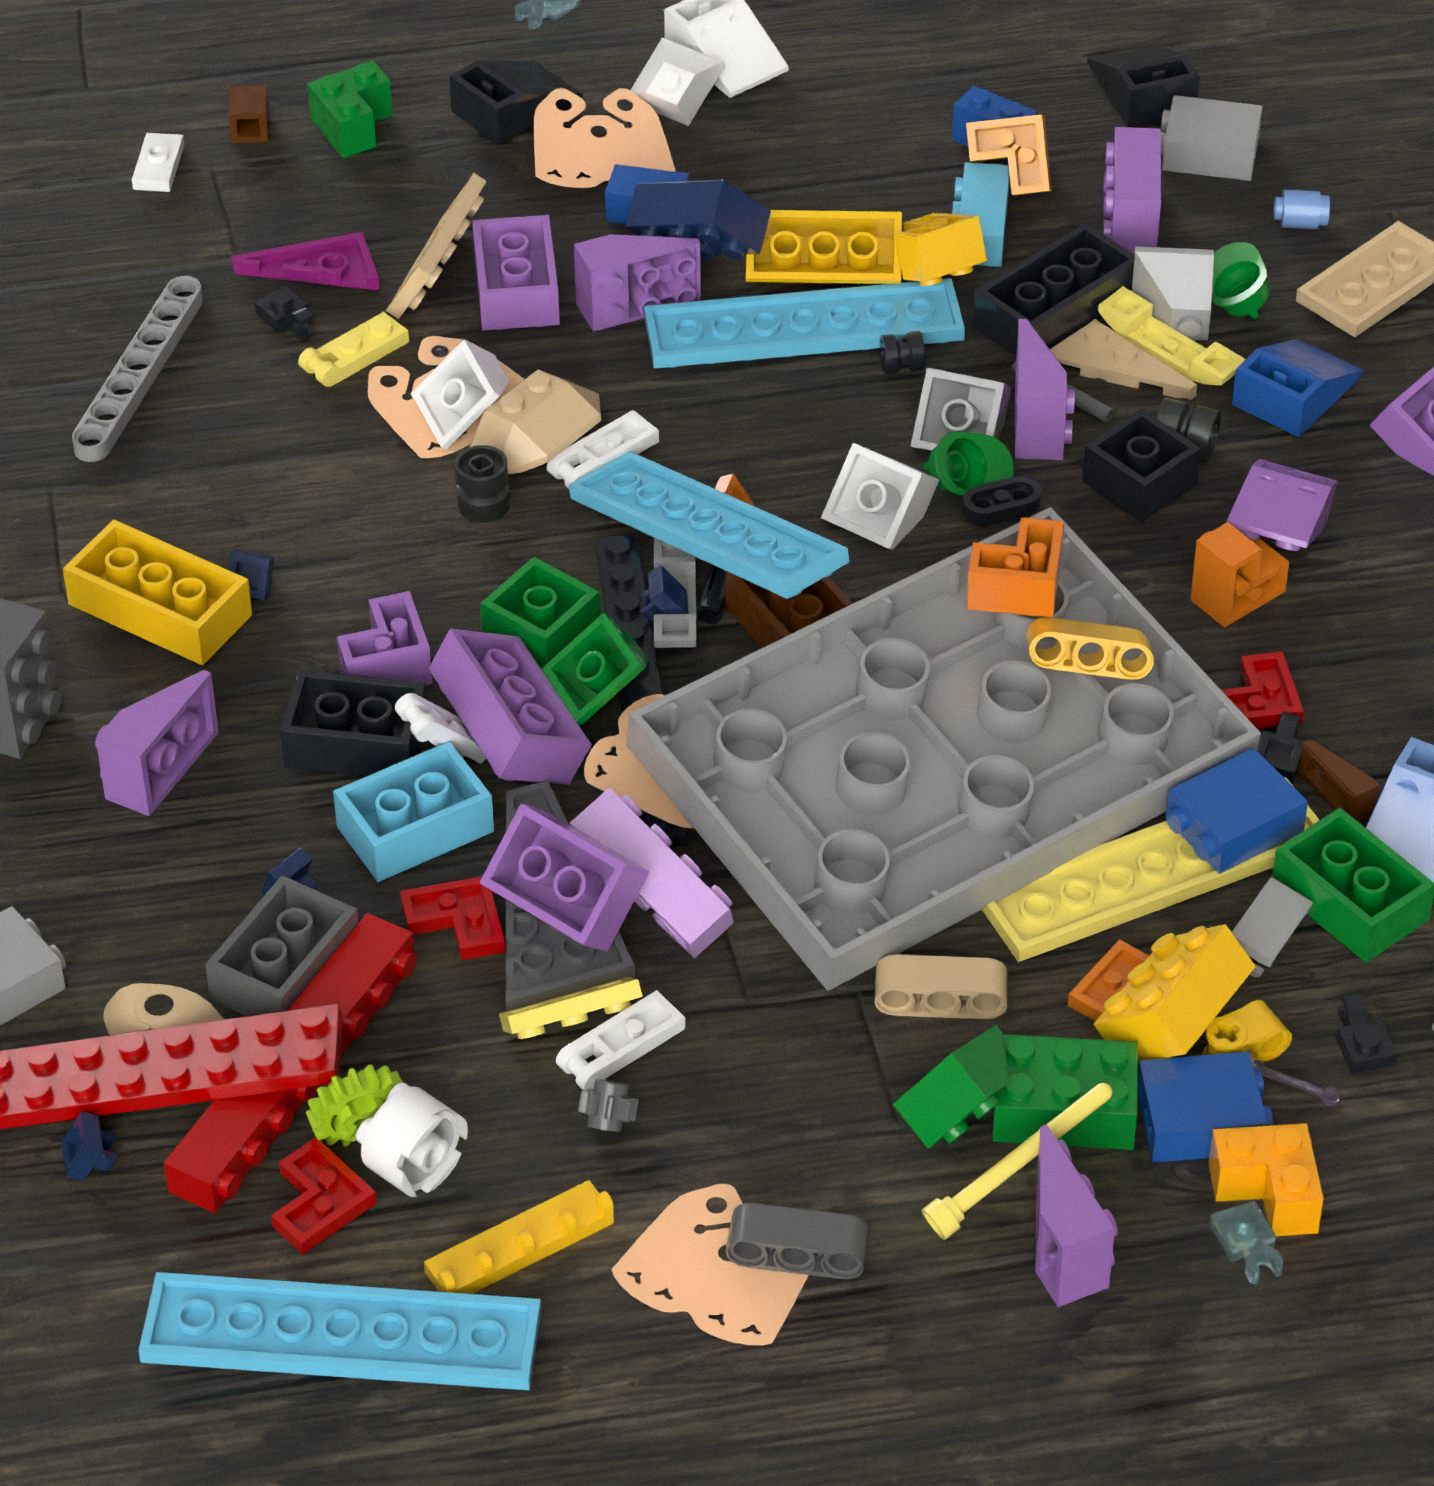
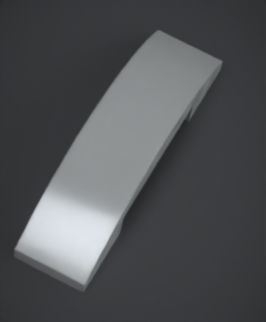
M654 538V569L662 565L687 590L689 613L654 614V648L697 647L695 556Z

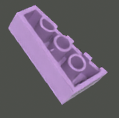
M608 788L573 819L570 825L649 871L634 902L642 910L647 911L649 908H652L655 911L652 916L657 924L695 959L734 923L729 908L732 905L731 900L717 885L714 884L709 888L699 878L702 872L692 859L686 854L679 858L669 848L672 842L660 827L654 824L649 828L639 818L642 815V811L629 796L624 794L619 798Z

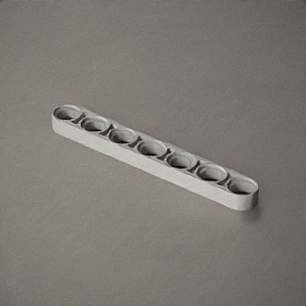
M180 276L172 279L166 285L73 431L74 453L79 460L96 462L104 459L110 453L203 303L201 284L196 278ZM182 292L194 293L186 297L176 296L177 294ZM166 316L178 317L177 319L171 321L160 320L161 318ZM152 340L163 341L161 344L158 345L145 344L146 342ZM139 364L148 366L147 368L141 370L129 369L130 367ZM122 389L132 390L131 393L125 395L114 394V392ZM102 415H116V417L111 420L98 419ZM87 440L101 441L100 443L92 446L82 445V443Z

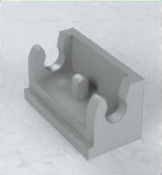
M1270 877L1236 925L1232 934L1249 957L1254 958L1260 964L1270 967L1302 919L1311 909L1313 902ZM1254 964L1256 967L1249 975L1259 978L1264 969Z

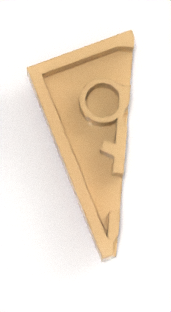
M1096 319L1049 349L1060 364L1080 368V376L1101 378L1110 383L1136 389L1139 388L1140 382L1163 387V395L1187 398L1189 400L1196 397V383Z

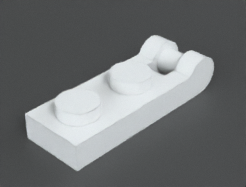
M632 410L567 447L548 462L547 471L556 479H564L565 486L569 488L568 485L628 451L639 454L659 442V430Z
M414 693L406 694L396 702L395 711L403 721L411 723L410 730L419 741L429 740L436 747L450 741L462 758L466 756L480 764L486 759L458 716Z
M656 990L566 1045L558 1053L556 1064L565 1073H573L576 1076V1084L582 1090H593L595 1079L605 1080L685 1030V1017ZM592 1055L597 1058L590 1063L585 1060Z

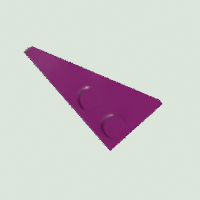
M363 232L231 256L234 274L369 290L380 289L379 277Z

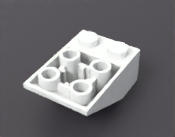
M684 0L664 9L665 39L722 61L725 66L714 85L731 98L788 71L787 63L745 0Z

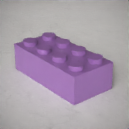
M449 629L428 669L439 684L441 691L446 695L457 712V716L463 721L472 735L476 745L490 763L493 772L499 779L506 781L542 782L548 780L549 783L569 785L592 745L520 637Z

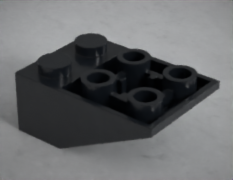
M1151 44L1087 58L1088 65L1127 126L1141 125L1146 122L1162 119L1164 109L1171 110L1174 95L1198 98L1200 76L1187 56L1157 44Z
M477 60L449 76L451 112L498 145L534 126V115L537 106L552 91L564 88L583 98L581 92L535 61ZM560 99L556 102V107L559 110L572 105L566 99Z

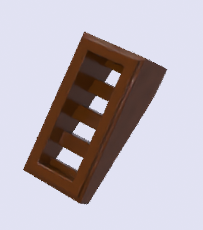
M1311 739L1303 742L1298 773L1334 810L1338 808L1343 809L1359 823L1370 818L1381 795L1382 786L1365 772Z

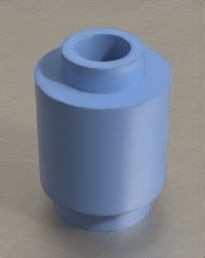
M1283 190L1282 197H1275L1273 218L1274 220H1280L1281 228L1318 229L1319 226L1328 225L1330 212L1329 195H1321L1320 191Z

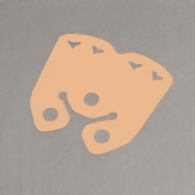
M564 88L552 91L535 110V176L545 182L563 187L592 188L604 181L610 180L615 164L676 172L657 113L652 106L628 89L619 88L605 97L603 107L623 121L631 122L632 128L624 127L622 123L608 115H585L573 123L571 128H565L563 123L569 122L583 112L586 105L581 97ZM560 99H566L572 104V108L568 111H561L556 107V102ZM621 99H627L632 102L633 108L629 111L620 110L617 107V102ZM592 127H604L607 130L606 136L601 138L593 136L591 133ZM556 169L557 172H558L560 175H562V177H558V176H556L555 174H547V173H548V172H552L553 170ZM580 172H583L584 174L591 176L590 178H576L577 176H579Z
M428 336L422 339L418 358L426 365H439L463 340ZM442 345L449 352L445 357H435L431 353L432 348ZM499 360L498 362L510 382L493 403L525 380ZM375 366L371 369L368 375V398L371 404L420 458H435L452 454L472 443L483 413L466 430L467 433L461 435L447 450L441 447H433V449L428 450L431 442L439 443L413 396L408 401L402 397L407 391L410 377L409 372L400 366ZM434 369L415 379L412 392ZM385 375H392L397 378L398 382L393 387H384L380 383V379Z
M654 694L643 697L630 705L620 715L618 719L619 734L600 739L591 749L584 766L586 783L604 792L610 788L619 798L626 794L641 810L668 823L683 828H693L627 747L629 713L665 695ZM612 747H616L617 756L605 755V753L611 752ZM598 765H601L607 774L596 777L595 775L599 772Z
M715 1184L678 1197L668 1205L612 1268L613 1275L621 1287L642 1303L662 1312H688L695 1324L704 1332L726 1341L744 1345H767L773 1343L809 1275L738 1266L731 1261L721 1259L718 1255L719 1249L727 1245L730 1227L709 1230L702 1234L694 1231L695 1226L699 1224L709 1226L731 1222L734 1209L743 1203L736 1189L728 1184ZM713 1197H720L726 1201L727 1207L721 1213H712L706 1208L707 1201ZM627 1272H641V1284H637L635 1278L629 1276ZM667 1288L673 1299L669 1300L664 1295H655L654 1293ZM723 1314L725 1325H721L717 1319L709 1318L708 1315ZM754 1324L761 1334H756L753 1331L742 1332L741 1330Z

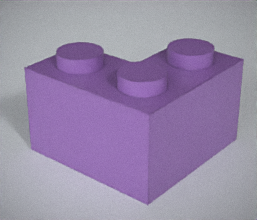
M410 591L369 599L371 630L337 636L341 674L426 683V685L433 684L432 673L428 669L431 665L430 647Z

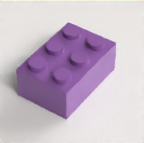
M1115 127L1114 142L1106 143L1105 165L1112 166H1106V172H1104L1103 195L1106 196H1104L1103 219L1110 220H1104L1103 235L1135 255V246L1157 247L1161 208V129Z
M549 215L472 220L482 331L560 325L558 284Z
M521 803L479 883L582 945L608 952L649 871L548 812Z

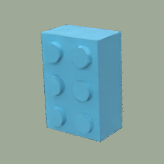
M450 741L333 791L337 828L377 882L494 832L492 795Z

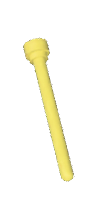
M1107 1083L1097 1084L1047 1123L1057 1140L1107 1102L1112 1096L1111 1086ZM1040 1130L953 1198L949 1196L942 1200L936 1198L921 1210L929 1225L943 1240H946L960 1229L959 1223L965 1219L963 1213L1038 1155Z

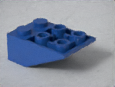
M1299 339L1260 347L1236 368L1232 405L1300 437L1363 376L1364 370Z

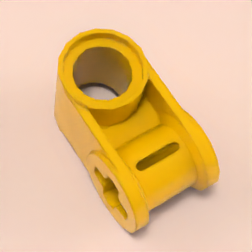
M1256 1000L1248 1003L1243 1008L1214 1018L1206 1028L1208 1045L1203 1049L1201 1055L1250 1051L1254 1066L1280 1056L1290 1045L1292 1034L1264 1001Z

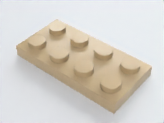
M473 173L440 219L386 310L388 313L399 319L407 307L415 310L427 292L422 287L424 285L428 288L433 286L443 270L437 264L439 262L442 264L447 262L457 246L451 242L452 239L459 241L470 224V221L465 218L466 215L472 218L484 201V198L479 195L486 183L484 179Z
M1397 221L1298 288L1296 302L1351 336L1357 337L1434 283V242Z

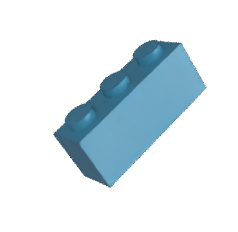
M965 162L963 178L956 177L954 200L961 201H953L952 214L979 216L987 261L977 264L978 266L1002 267L1009 195V165Z

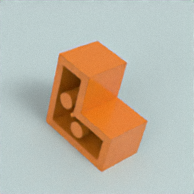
M1021 517L1016 546L973 542L968 570L967 609L1053 617L1062 561L1064 521Z
M1227 522L1213 531L1204 533L1197 539L1191 601L1225 628L1286 592L1289 561L1260 538L1258 540L1249 539Z

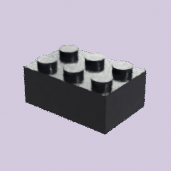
M299 670L280 730L284 767L369 776L418 755L422 742L411 732V723L403 721L395 711V704L402 696L409 693L417 694L427 700L426 683Z

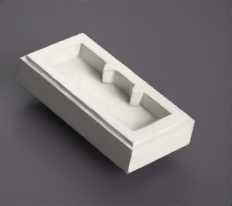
M146 133L132 177L133 190L170 192L184 148L183 135Z

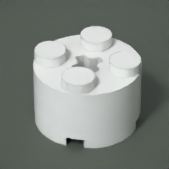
M399 1083L390 1091L387 1101L381 1106L374 1117L366 1119L360 1125L356 1134V1140L362 1144L361 1158L365 1166L408 1196L417 1197L415 1191L422 1189L424 1192L429 1193L437 1188L452 1172L462 1154L455 1148L460 1136L465 1140L467 1139L468 1127L466 1120L421 1088Z

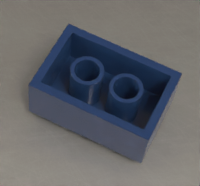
M725 180L636 184L625 227L639 236L696 238L700 241V258L711 260L716 255L741 259L743 255L761 253L771 211Z

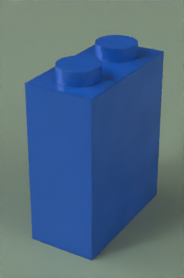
M1252 748L1169 789L1165 816L1171 830L1176 834H1180L1194 848L1195 853L1202 861H1207L1221 874L1303 832L1308 801L1269 762Z
M1250 1051L1139 1061L1137 1097L1152 1163L1209 1158L1213 1129L1273 1125L1271 1108L1269 1105L1263 1106L1261 1097L1264 1096L1263 1075L1260 1069L1254 1070Z

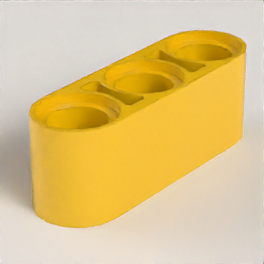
M1041 617L1034 620L1026 631L1029 655L1032 661L1042 668L1137 680L1145 677L1154 665V657L1147 636L1134 628ZM1044 637L1057 639V643L1047 649L1036 645ZM1094 642L1100 645L1099 649L1092 654H1083L1079 651L1086 643ZM1131 648H1138L1143 651L1134 660L1122 658L1123 653Z

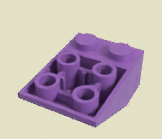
M609 234L574 244L576 305L593 332L644 318V306L701 301L700 241L696 238Z
M1258 459L1252 465L1227 522L1249 539L1258 540L1261 535L1275 539V545L1280 548L1299 551L1300 547L1307 548L1325 528L1338 481Z
M1046 1124L1040 1127L1036 1177L1035 1272L1057 1307L1109 1288L1111 1266L1115 1263L1113 1255L1114 1237L1117 1236L1118 1230L1111 1212L1108 1209L1102 1210L1095 1199L1094 1190L1088 1177L1085 1174L1080 1175L1072 1164L1071 1154L1066 1143L1063 1140L1057 1141Z

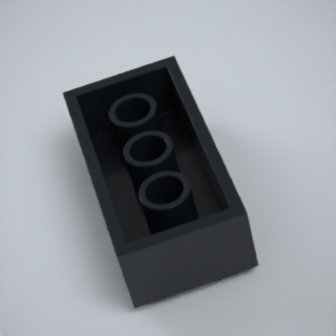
M1084 223L976 289L973 327L1016 355L1018 320L1027 319L1046 346L1051 349L1093 320L1103 318L1098 312L1099 304L1122 286L1132 291L1134 254Z

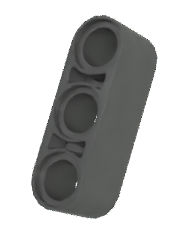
M744 1203L738 1205L733 1211L725 1253L731 1262L742 1267L837 1279H852L858 1277L863 1272L870 1229L863 1219L849 1214Z

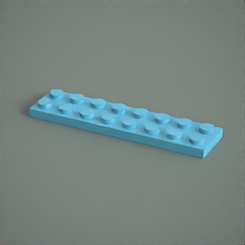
M952 278L942 279L941 283L931 286H920L919 281L901 284H883L644 306V319L653 368H673L687 365L869 350L879 348L881 335L894 334L896 337L904 339L908 332L915 331L921 332L924 344L964 341L965 328Z
M631 451L568 485L572 500L786 599L800 594L805 588L820 579L829 577L834 571L849 563L847 547Z
M156 1272L138 1352L140 1363L530 1391L541 1316V1299Z

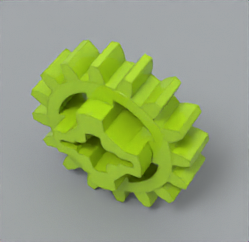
M368 1065L358 1073L354 1068L349 1069L347 1077L341 1079L338 1076H334L327 1087H319L317 1089L319 1097L309 1099L310 1110L306 1111L316 1138L319 1141L325 1139L330 1146L340 1139L343 1146H348L351 1142H355L360 1125L366 1119L374 1117L381 1106L387 1101L390 1091L397 1084L403 1083L397 1071L391 1073L388 1066H383L375 1072L373 1065Z

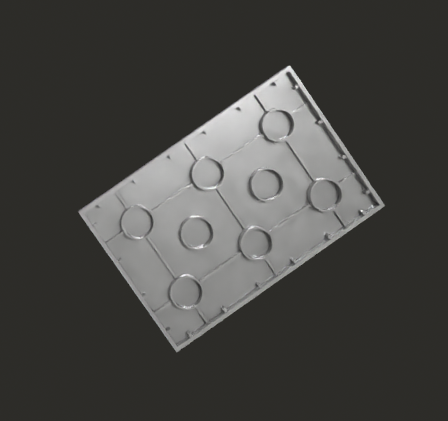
M1051 507L1029 517L1063 521ZM1020 522L978 543L1016 546ZM1065 522L1063 528L1062 561L1054 616L1052 618L1140 630L1147 636L1154 657L1152 670L1145 677L1129 680L1046 669L1037 666L1029 655L1026 631L1034 620L1042 616L967 609L968 570L972 545L629 713L627 747L827 991L876 966L881 958L903 952L984 909L989 903L999 901L1048 875L1055 868L1101 844L1110 842L1166 812L1169 789L1252 748L1257 751L1261 736L1260 731ZM1044 637L1036 645L1047 649L1053 647L1057 643V639ZM1094 642L1086 643L1079 651L1083 654H1092L1099 649L1100 645ZM1131 648L1123 653L1122 658L1134 660L1143 651L1138 648Z

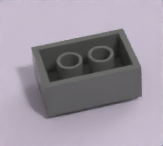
M0 598V753L21 759L29 746L38 741L41 730L49 718L56 715L62 703V694L58 688L57 664L53 658L51 646L52 633L48 628L46 611Z
M281 876L205 964L210 1000L246 1017L287 1011L359 923L357 908Z

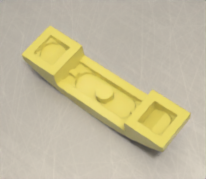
M1124 286L1098 306V312L1116 333L1191 381L1208 385H1223L1235 375L1236 368L1246 360L1216 341L1208 348H1205L1152 316L1154 304Z

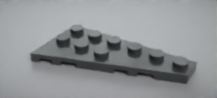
M548 780L506 791V831L521 803L544 810L568 824ZM506 899V1012L622 978L635 977V964L619 931L608 952L582 945Z

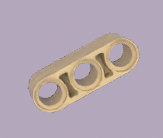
M888 955L881 958L876 965L875 1005L879 1011L893 1016L994 1019L1001 1016L1007 1009V968L1002 962L992 958Z

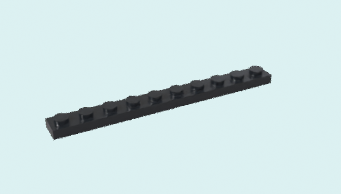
M636 534L595 538L605 613L632 635L649 660L646 668L618 692L621 714L630 705L643 697L662 694L651 622L640 612V609L646 606L640 600V595L645 591V584ZM641 810L642 815L639 818L649 828L654 824L660 827L672 842L669 847L686 846L685 828L668 823Z

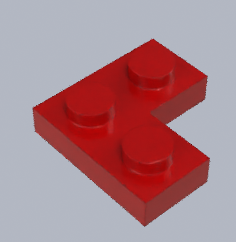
M1283 651L1241 656L1240 670L1246 687L1222 689L1221 691L1257 729L1279 726L1283 711L1300 715L1298 724L1302 723L1304 710Z
M483 876L400 891L401 906L407 930L413 932V935L453 928L461 960L505 953V940L492 891L479 883Z
M315 1137L279 1162L280 1174L302 1194L271 1215L272 1226L303 1255L377 1204L376 1192Z

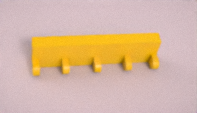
M590 1180L425 1260V1274L438 1292L473 1294L614 1224L612 1199L606 1191L599 1193Z

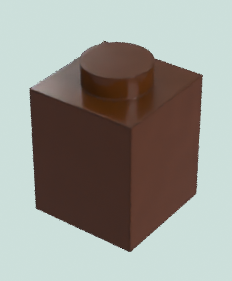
M267 85L230 86L228 116L231 143L269 142L270 110Z

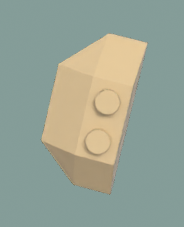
M537 370L484 410L470 447L488 445L502 451L507 458L508 474L521 473L548 463L601 421L599 394L571 381Z

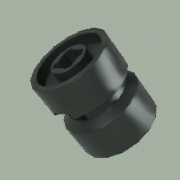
M1165 397L1156 418L1201 448L1200 459L1209 461L1219 434L1221 411L1199 405L1194 410H1190L1187 402Z
M476 445L460 452L455 459L457 505L460 514L466 519L478 523L492 522L500 519L510 508L508 465L505 454L496 447L488 445Z

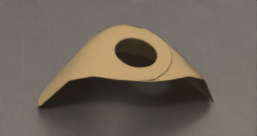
M134 983L120 988L107 1003L103 1014L110 1036L147 1031L149 1028L154 1030L223 1020L213 1005L197 993L172 985ZM164 994L173 1000L174 1005L167 1014L154 1016L145 1010V1002L151 996Z

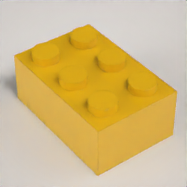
M1226 924L1210 928L1199 926L1188 933L1176 936L1173 933H1169L1159 938L1151 947V955L1144 963L1136 966L1128 974L1127 978L1129 981L1120 992L1112 995L1105 1002L1104 1012L1093 1024L1104 1040L1138 1042V1064L1140 1060L1164 1059L1186 1054L1256 967Z

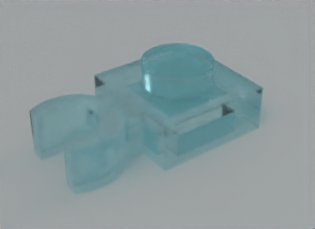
M529 0L521 2L515 7V20L520 21L528 17V28L535 29L542 24V19L545 17L555 21L580 6L579 0Z
M1255 1201L1211 1215L1210 1227L1231 1262L1241 1258L1245 1259V1276L1252 1284L1259 1283V1265H1266L1272 1269L1276 1277L1281 1276L1283 1258L1274 1249L1276 1235Z

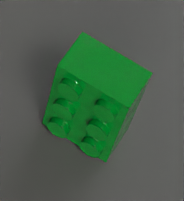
M1338 808L1276 848L1272 878L1312 901L1313 905L1307 915L1365 963L1430 920L1434 898V882L1341 808Z
M1002 1034L1009 1084L995 1095L1000 1103L994 1108L993 1142L1022 1144L1040 1130L1041 1126L1049 1123L1097 1084L1107 1083L1112 1088L1111 1098L1058 1140H1063L1067 1146L1134 1149L1137 1120L1138 1042Z

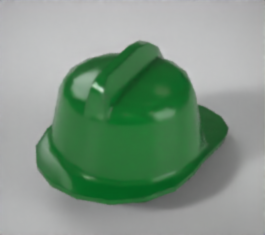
M1234 242L1225 245L1214 253L1211 301L1216 306L1222 307L1231 316L1241 317L1250 315L1253 319H1258V309L1267 302L1270 296L1267 269L1260 252L1254 245L1247 242Z
M956 431L948 432L940 439L938 445L932 450L929 460L922 465V470L929 471V475L940 479L937 485L939 490L948 494L963 496L972 487L1012 478L1014 465L1007 447L997 438L986 434Z

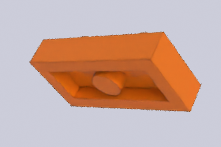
M1119 939L1069 993L1068 1006L1096 1021L1105 1010V1002L1112 995L1123 989L1129 981L1127 978L1128 974L1136 966L1144 963L1149 955Z

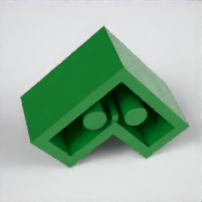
M374 61L362 63L353 68L333 75H326L321 79L307 83L310 119L342 158L376 147L374 122L393 116L390 79Z

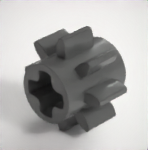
M595 1079L593 1090L581 1089L578 1112L589 1115L587 1126L600 1130L621 1132L623 1121H635L639 1099L628 1096L630 1085L611 1080Z

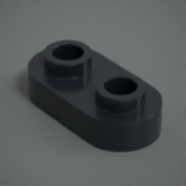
M1024 476L1012 477L972 487L963 495L962 514L967 521L980 526L1033 514L1039 509L1041 504V487L1035 480Z

